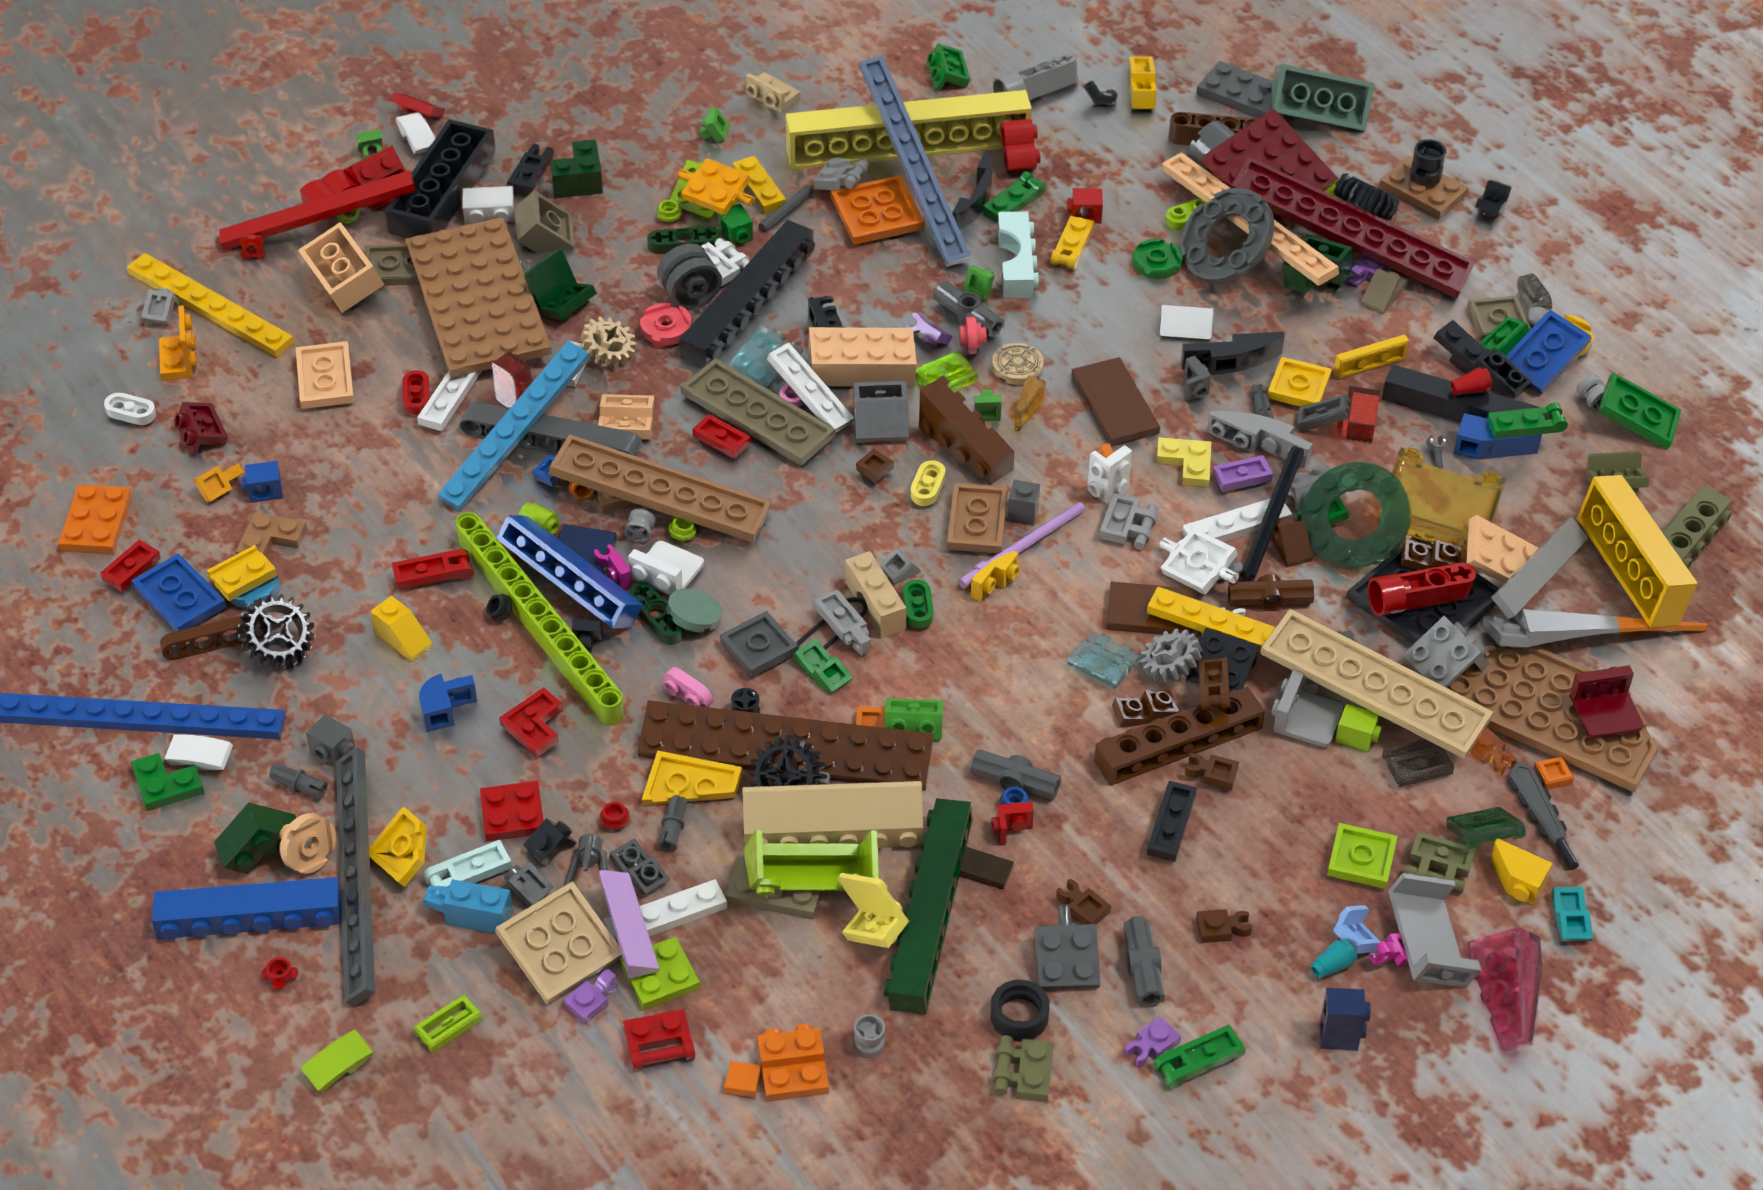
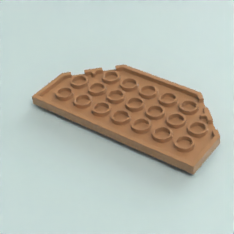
M1485 646L1484 648L1487 653L1484 656L1490 664L1481 671L1472 663L1447 687L1455 693L1493 711L1492 719L1486 726L1487 728L1555 758L1562 757L1565 762L1632 792L1636 791L1658 751L1659 746L1655 738H1651L1647 731V723L1638 707L1636 709L1643 722V728L1640 732L1597 739L1589 738L1569 695L1575 674L1593 670L1537 646L1528 648Z

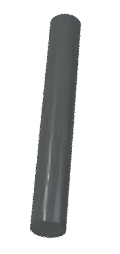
M810 185L804 186L759 223V229L763 232L767 231L812 194V187Z

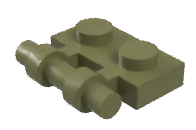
M1418 831L1409 861L1419 863L1420 865L1418 868L1407 864L1405 873L1455 881L1456 886L1453 890L1463 893L1466 882L1455 879V875L1468 877L1476 848ZM1429 867L1446 871V874L1441 875L1428 871Z
M1007 1035L1002 1036L1000 1045L996 1048L995 1057L998 1060L997 1069L993 1072L994 1092L997 1095H1006L1008 1087L1017 1088L1016 1099L1048 1102L1054 1042L1022 1039V1048L1014 1049L1012 1046L1013 1038ZM1010 1063L1020 1064L1019 1073H1012L1010 1071Z

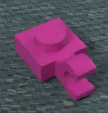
M610 544L607 545V555L600 554L597 549L594 550L595 562L600 566L608 567L606 568L607 577L625 591L629 590L631 587V570L619 552L615 553V548Z
M1400 933L1390 934L1384 942L1376 945L1379 951L1369 954L1374 965H1382L1391 959H1394L1398 966L1409 965Z

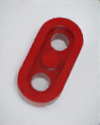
M420 370L410 371L402 379L404 410L409 414H420L430 399L429 377Z

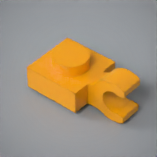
M239 463L223 472L218 465L193 479L205 501L209 503L231 490L232 487L229 481L241 475L244 471Z

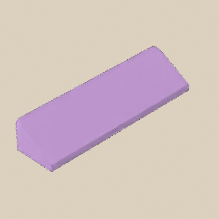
M600 870V885L629 979L658 972L659 966L629 873Z

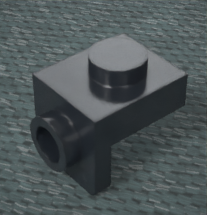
M1494 180L1487 181L1484 194L1477 199L1475 208L1481 209V213L1487 216L1499 215L1506 209L1512 187Z
M546 818L523 846L541 864L547 866L565 844L574 847L577 842L570 836L573 831L560 820L555 823Z

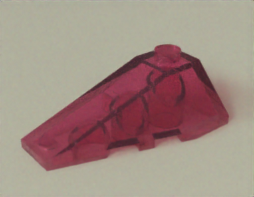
M1515 927L1469 941V959L1479 960L1482 970L1474 980H1477L1482 992L1480 993L1482 1002L1487 1004L1491 1014L1490 1021L1502 1051L1509 1052L1531 1046L1533 1044L1543 966L1540 936L1521 927Z

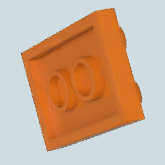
M78 484L58 542L60 551L114 554L133 497L132 488Z

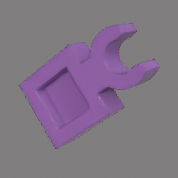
M1159 1016L1137 1032V1041H1132L1126 1045L1124 1055L1128 1057L1132 1053L1140 1054L1136 1058L1135 1066L1140 1068L1147 1063L1149 1055L1152 1054L1156 1058L1180 1044L1181 1035Z

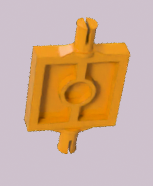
M708 158L694 173L682 168L678 171L677 177L689 182L681 192L682 199L722 215H726L729 209L737 202L744 203L750 207L755 202L754 196L743 193L745 187L750 182V176L745 172Z

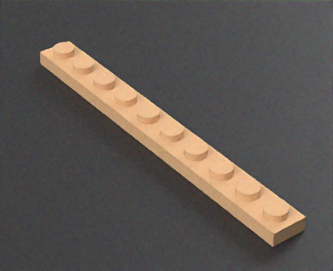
M1182 152L1162 163L1163 171L1206 203L1215 198L1214 194L1230 189V187ZM1238 215L1226 217L1249 234L1248 221L1244 217ZM1274 220V234L1269 250L1318 286L1339 275L1336 264Z

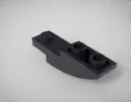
M1454 320L1436 332L1434 339L1452 354L1449 362L1460 371L1467 374L1478 367L1488 369L1492 379V388L1490 389L1515 397L1532 383V380L1495 347L1490 351L1486 350Z
M1284 332L1233 334L1232 341L1183 344L1181 356L1182 370H1185L1186 359L1195 356L1201 364H1204L1211 375L1235 373L1260 366L1282 354L1285 334Z

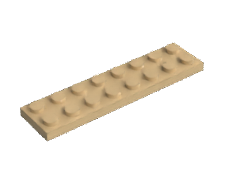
M1292 609L1288 610L1261 648V655L1292 671L1296 669L1304 673V677L1463 759L1467 757L1493 716V711Z

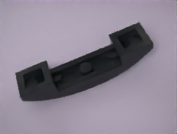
M989 152L984 153L977 166V187L971 198L960 197L952 212L959 230L970 225L982 213L983 205L989 201L993 163Z

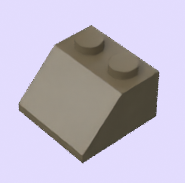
M535 190L515 207L517 241L523 247L529 248L536 253L553 252L555 250L566 251L572 250L575 247L572 214Z

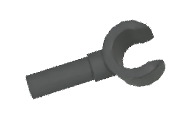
M1431 435L1426 440V446L1429 450L1434 451L1436 468L1443 469L1441 447L1444 446L1446 439L1440 435L1438 437L1439 445H1436L1433 442V435Z

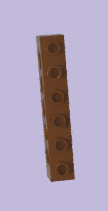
M1249 687L1230 691L1231 708L1222 709V706L1211 707V710L1202 711L1201 704L1189 709H1182L1165 718L1155 719L1141 727L1131 728L1117 736L1104 738L1096 743L1094 762L1109 785L1113 786L1189 757L1190 753L1197 754L1258 731L1263 727L1265 710Z

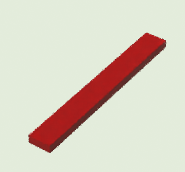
M410 170L219 229L221 246L223 250H228L241 246L239 239L242 236L257 235L263 238L270 237L414 192L416 190L413 176Z

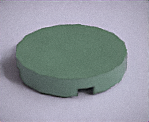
M681 589L673 592L666 606L667 614L673 617L672 621L676 625L693 632H704V629L710 628V631L715 629L722 617V609L712 596L693 589Z

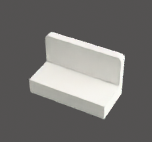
M1162 305L1160 335L1210 339L1213 309Z

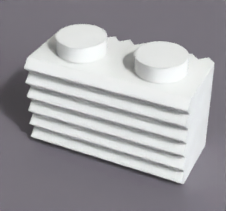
M513 186L463 188L465 224H474L501 217L504 218L506 223L509 221L513 223Z

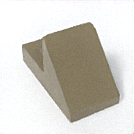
M1377 269L1362 298L1361 305L1384 314L1408 286L1409 279L1388 269L1385 271Z

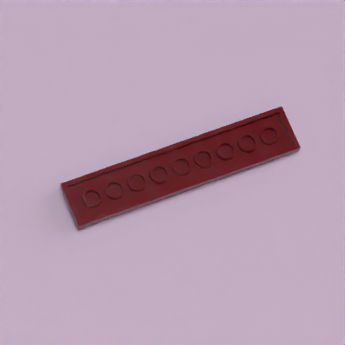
M1251 157L1247 158L1230 186V189L1244 188L1251 190L1269 205L1272 213L1324 236L1331 241L1350 246L1353 251L1456 299L1476 263Z

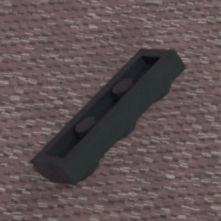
M1168 781L1147 848V855L1176 862L1195 801L1197 787Z

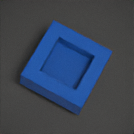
M549 455L532 471V474L536 480L554 487L561 481V478L549 475L550 465L555 458Z

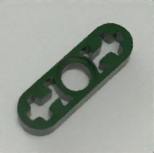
M712 226L654 230L647 236L648 249L654 254H667L675 247L684 244L702 246L709 242L716 247L715 242L720 238V232ZM681 238H688V239H690L688 242H679V241H678V240L681 239Z
M638 582L633 584L629 589V594L644 604L639 613L640 617L663 643L668 645L680 643L684 638V628L676 625L672 621L673 617L667 614V603L649 583ZM653 610L664 612L663 615L658 617L649 614Z

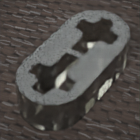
M1534 273L1518 277V291L1530 308L1542 307L1547 311L1552 309L1551 296Z

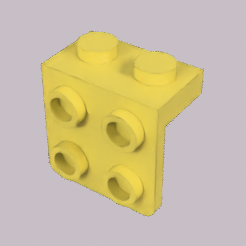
M841 873L837 880L859 909L842 933L848 941L889 948L909 922L902 912V906L892 898L887 891V885L877 877H864L858 874Z

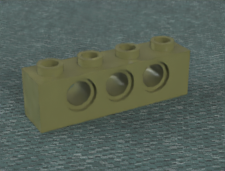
M1705 485L1698 490L1663 532L1688 570L1693 562V558L1700 557L1705 549L1706 542L1714 540L1720 525L1725 526L1732 515V512L1729 511L1732 499Z

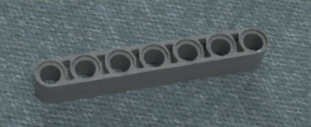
M471 402L460 422V429L469 436L484 439L510 408L483 402ZM543 414L517 444V446L558 453L570 434L637 457L642 440L637 434L630 431Z

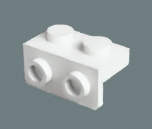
M1124 445L1107 458L1096 451L1090 454L1087 489L1094 497H1098L1107 504L1111 501L1114 493L1123 495L1128 490L1132 467V450Z

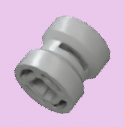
M1592 374L1580 381L1576 391L1581 398L1587 399V405L1593 411H1599L1606 386H1603V381L1597 375Z
M873 1014L859 1017L854 1024V1048L863 1057H876L885 1048V1024L880 1017Z

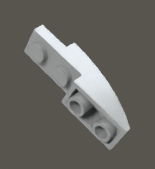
M1222 410L1209 413L1207 433L1251 453H1254L1259 447L1285 460L1290 448L1297 446L1304 450L1299 466L1306 468L1310 463L1313 443L1293 435L1294 426L1266 416L1240 411Z

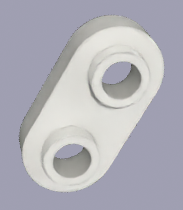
M114 393L109 395L104 401L106 414L114 419L137 425H146L156 417L155 406L148 399L125 393Z

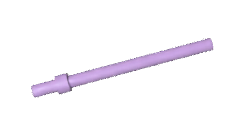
M1082 502L1076 503L986 562L981 561L973 567L971 572L958 580L959 585L965 589L971 585L972 578L993 560L1012 551L1021 553L1085 511L1084 504Z

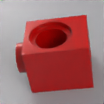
M1073 188L1072 198H1067V213H1072L1074 217L1102 224L1103 189Z

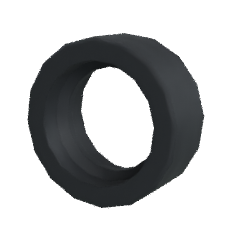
M1015 979L1002 984L996 989L991 1001V1022L994 1029L1002 1036L1012 1037L1013 1041L1036 1038L1044 1032L1049 1021L1050 1000L1046 991L1038 984L1028 980ZM1015 999L1027 1000L1038 1008V1015L1031 1020L1015 1021L1002 1013V1006L1008 1001Z

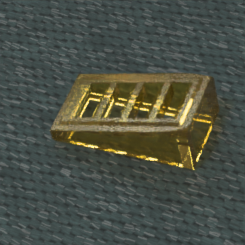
M1032 375L1027 377L1015 409L1014 430L1018 432L1022 430L1044 403L1046 381Z

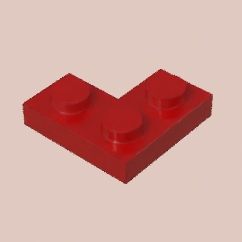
M543 687L499 717L500 725L535 757H539L559 743L558 734L546 722L562 712L563 706L555 696Z

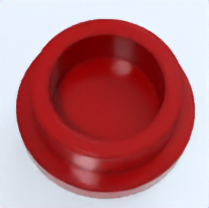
M616 801L607 803L600 812L601 824L611 830L625 827L630 819L628 809L622 803Z

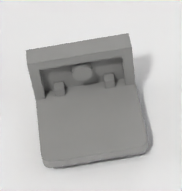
M1445 616L1405 653V658L1424 677L1446 688L1472 663L1481 671L1490 664L1484 656L1487 653L1486 649L1476 639L1471 643L1466 638L1469 634L1459 622L1453 625Z
M1293 669L1290 679L1284 678L1280 690V695H1283L1281 700L1276 699L1272 708L1271 715L1276 716L1273 732L1321 747H1328L1342 716L1344 705L1341 702L1302 691L1304 673Z

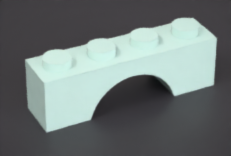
M998 212L997 231L999 248L1009 250L1016 255L1012 260L1002 263L1003 299L1033 298L1034 288L1039 286V275L1034 273V271H1037V255H1032L1035 254L1036 250L1035 238L1031 239V237H1034V222H1029L1028 212Z

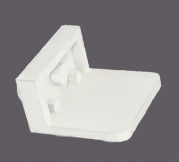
M657 541L647 554L634 549L628 556L631 579L637 582L649 583L654 589L667 595L685 589L704 566V559L664 541Z

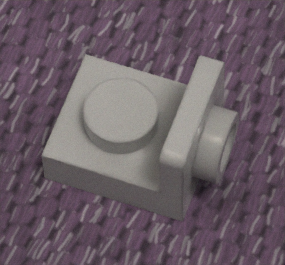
M158 288V291L148 289L141 318L145 322L169 325L173 306L178 307L180 301L169 289Z

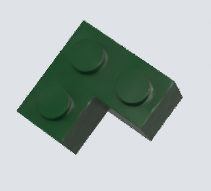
M596 139L572 142L573 158L550 160L554 199L603 194L602 172Z
M1307 234L1303 241L1338 266L1339 275L1328 280V282L1342 285L1351 274V269L1353 268L1352 247ZM1286 261L1283 262L1284 287L1307 294L1315 283Z
M248 802L214 841L223 867L248 874L265 854L281 858V839L279 833L283 826L290 824L297 818L296 815Z

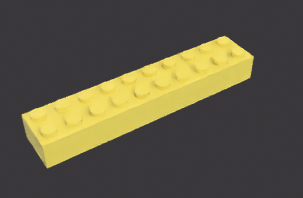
M1026 90L903 102L927 156L1003 149L1000 124L1005 121L1031 119L1032 109ZM876 105L786 114V152L790 170L824 167L827 161L833 158L852 161V164L861 159H865L867 162L899 159Z

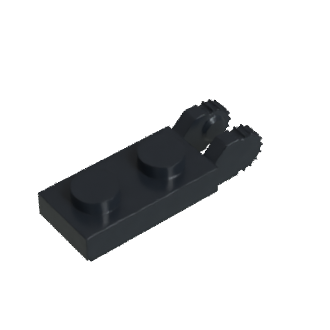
M533 144L518 163L507 181V186H513V192L529 195L533 192L548 165H550V160L553 159L554 149L552 147H547L540 156V145Z

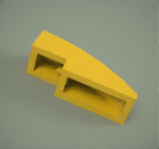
M1129 56L1132 109H1156L1157 89L1153 57Z

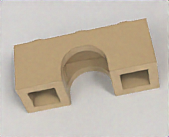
M869 551L845 559V583L854 597L865 598L869 611V621L879 637L884 638L906 630V606L872 553Z

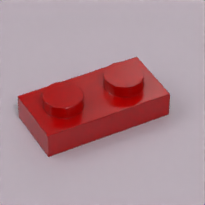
M393 92L391 102L399 104L398 109L410 113L416 110L423 118L432 120L433 117L443 118L445 108L402 93Z
M710 414L692 429L693 437L733 459L751 444V436Z
M138 540L100 572L101 578L104 582L123 592L132 584L131 580L145 573L161 559L160 552L145 542Z

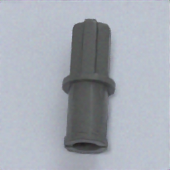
M275 763L269 771V777L272 780L291 787V790L294 792L299 790L319 800L323 798L325 793L315 789V787L327 790L328 787L327 782L307 775L304 770L297 771L280 763Z
M673 795L669 802L667 814L662 818L663 830L658 846L664 851L670 852V850L675 851L677 849L680 831L685 826L683 820L687 804L685 797Z

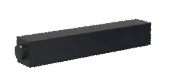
M1392 364L1387 375L1382 394V400L1460 423L1464 413L1487 419L1488 413L1540 408L1490 392L1455 396L1451 389V381Z

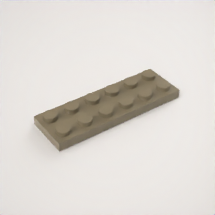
M716 358L681 386L682 395L800 466L835 437V429Z

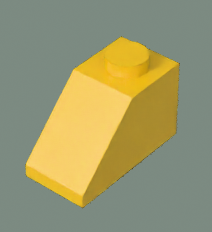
M393 596L388 597L370 611L374 634L411 662L433 647L432 641L411 610Z
M1498 838L1494 843L1490 859L1505 893L1519 901H1524L1534 906L1548 881L1553 863Z

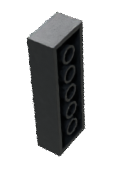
M448 119L411 173L416 191L395 197L385 210L388 233L411 238L444 230L463 202V188H472L495 155L494 130Z

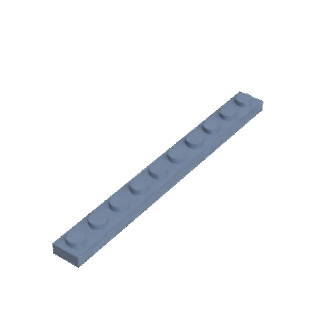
M883 55L860 61V71L946 267L969 261L971 256Z

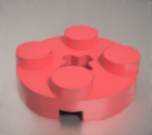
M659 303L650 306L644 311L643 318L640 319L641 334L647 341L652 342L653 347L659 349L679 343V338L692 325L691 315L688 310L680 305L679 309L671 307V303Z

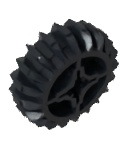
M1348 173L1342 174L1335 184L1336 187L1333 191L1335 196L1386 221L1391 220L1398 210L1400 201L1397 197Z
M268 594L266 603L262 598L258 597L255 601L256 606L248 604L246 608L248 613L243 612L240 619L243 622L238 624L237 629L243 633L239 634L237 638L238 641L246 642L241 647L242 651H252L248 657L249 660H253L256 656L260 658L258 666L262 667L264 662L268 661L269 669L273 670L276 662H278L279 667L283 670L287 666V661L290 665L295 666L297 658L303 660L306 657L305 651L311 650L312 644L309 641L314 640L315 634L310 632V630L314 629L315 624L313 622H306L311 617L310 612L301 613L304 608L302 603L297 607L293 606L294 597H290L288 602H284V595L279 594L277 601H274L272 594ZM278 612L285 616L277 619L269 614L266 616L265 613ZM255 620L261 624L260 628L264 632V637L260 642L254 633ZM292 622L295 623L298 629V643L292 639L293 636L288 630ZM284 624L280 634L277 633L268 639L272 630H276ZM271 645H279L283 649L287 648L288 650L277 652L267 648Z
M786 735L785 740L780 736H776L774 744L771 741L764 742L767 751L762 749L756 750L757 755L760 757L759 760L751 759L750 763L756 765V770L748 771V775L754 776L756 780L751 781L749 786L769 787L768 779H774L778 786H796L801 781H807L805 785H821L819 784V779H827V774L820 773L819 769L825 768L826 763L817 762L822 756L821 752L815 751L812 753L814 744L809 742L804 745V738L798 737L794 741L792 735ZM794 752L803 758L807 771H801L798 768ZM783 753L778 766L774 769H769L775 757ZM784 771H790L799 774V776H792L791 779H786L776 774H784Z

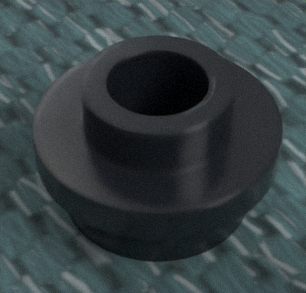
M505 594L493 595L488 601L486 611L494 621L501 622L510 615L512 604L509 596Z

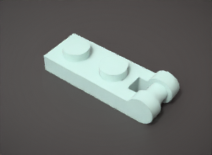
M497 840L431 866L423 872V877L426 883L431 886H449L452 879L476 883L511 869L512 862L501 841ZM449 875L450 878L442 880L443 877Z

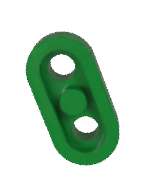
M922 580L908 581L903 586L906 622L914 628H926L932 624L934 616L930 586Z

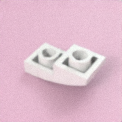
M418 112L396 117L395 120L404 140H408L413 154L426 153L435 137L422 115Z
M174 735L164 760L170 765H196L200 771L224 770L233 745L228 741L211 737Z

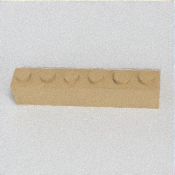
M922 781L742 787L744 847L756 830H762L763 843L860 844L871 830H877L878 849L884 847L909 848L921 846L923 834Z

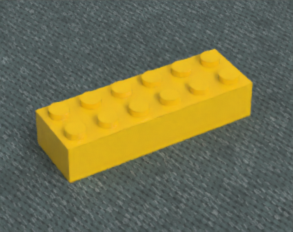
M1622 475L1593 477L1577 520L1649 627L1679 625L1698 583Z

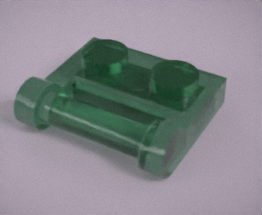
M1500 806L1447 817V829L1463 839L1468 849L1478 848L1480 844L1496 841V839L1501 840L1512 837L1516 840L1524 838L1526 835L1523 822Z

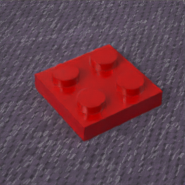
M538 781L480 788L486 842L531 836L544 821Z

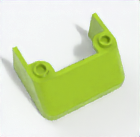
M756 830L744 847L750 889L756 890L757 895L761 896L774 895L775 891H845L837 880L841 873L879 878L877 830H871L860 844L763 843L762 830Z

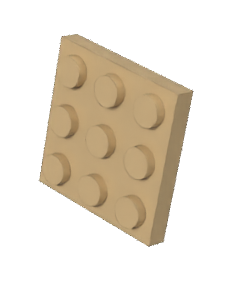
M573 881L500 924L495 930L498 937L546 1004L562 996L618 961L619 957H622L618 943Z

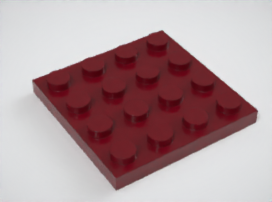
M1274 108L1206 153L1201 160L1228 187L1231 186L1248 157L1322 191L1330 188L1339 179ZM1273 213L1276 222L1279 223L1284 220L1283 217Z

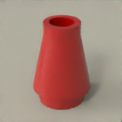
M1478 367L1451 381L1450 384L1455 396L1486 393L1487 389L1492 388V379L1487 368L1481 369Z

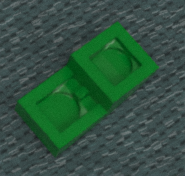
M816 638L794 652L792 656L799 666L830 694L853 679V676L837 656L832 658Z

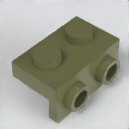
M1639 451L1594 453L1588 455L1586 479L1590 484L1593 477L1622 475L1633 491L1649 487V476L1641 468L1642 454Z

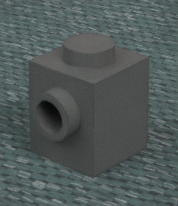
M1019 480L1013 481L1008 498L1007 521L1034 526L1039 508L1040 484Z
M325 714L306 732L309 751L314 753L321 761H328L335 766L338 759L355 748L352 729Z

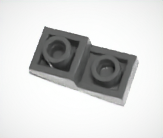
M635 838L610 852L609 858L620 872L629 873L633 886L644 896L670 880L654 856L649 857Z

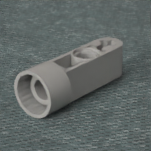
M1071 54L1061 55L1025 69L998 76L992 82L993 93L1026 90L1030 100L1075 84L1079 81L1077 57Z

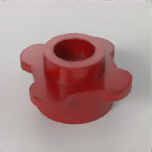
M248 235L242 236L239 239V244L242 246L240 255L243 259H249L250 257L263 259L265 257L263 237Z
M284 957L271 959L267 963L266 968L261 971L262 978L269 980L276 990L283 989L289 980L295 979L299 975L298 969L291 967L289 960Z

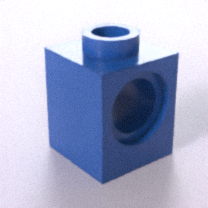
M278 461L245 465L246 476L241 477L243 493H249L250 503L283 498Z

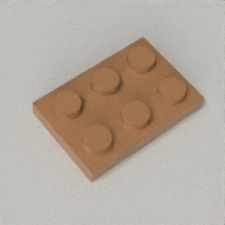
M1410 156L1404 158L1383 176L1379 183L1380 188L1438 219H1441L1466 197L1469 187L1442 174L1441 181L1434 186L1416 184L1410 178L1411 164L1413 162V158Z
M954 483L947 550L995 554L1002 552L1008 487Z

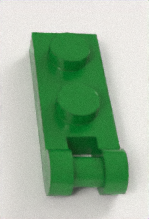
M1026 171L1020 176L1018 181L985 203L982 213L998 222V212H1019L1045 192L1047 184L1040 179H1034V176Z
M1555 402L1540 408L1488 413L1487 418L1494 439L1559 433L1568 427L1566 418L1561 416L1563 411L1560 404Z
M1229 1024L1159 1055L1153 1061V1065L1158 1072H1163L1165 1075L1164 1081L1170 1089H1176L1184 1081L1243 1056L1246 1048ZM1180 1062L1182 1067L1175 1069L1173 1065Z

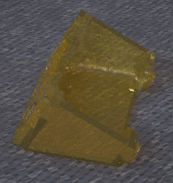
M1401 447L1397 454L1377 523L1385 529L1434 543L1437 539L1461 546L1462 552L1467 553L1469 519L1478 515L1493 524L1495 523L1507 478L1501 477L1494 471H1485L1475 479L1424 464L1425 458L1418 449Z

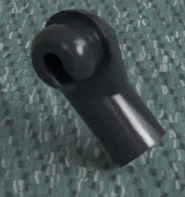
M1089 81L1084 85V89L1095 104L1105 106L1115 104L1118 97L1115 90L1100 91L1094 81Z

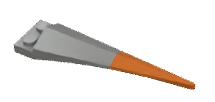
M1522 609L1510 619L1504 614H1494V617L1484 616L1482 627L1499 646L1528 648L1571 638L1618 632L1655 630L1707 631L1708 624L1681 621L1679 625L1650 628L1644 618Z

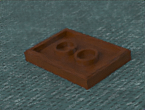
M1111 581L1107 629L1163 634L1164 631L1172 634L1175 629H1178L1181 634L1186 629L1191 634V628L1148 614L1147 607L1157 587L1193 598L1194 589Z

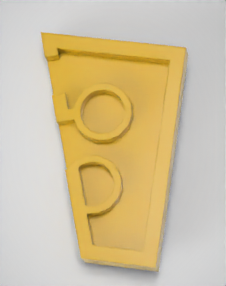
M657 751L642 797V806L669 804L673 795L685 797L687 802L735 798L743 773L742 767Z

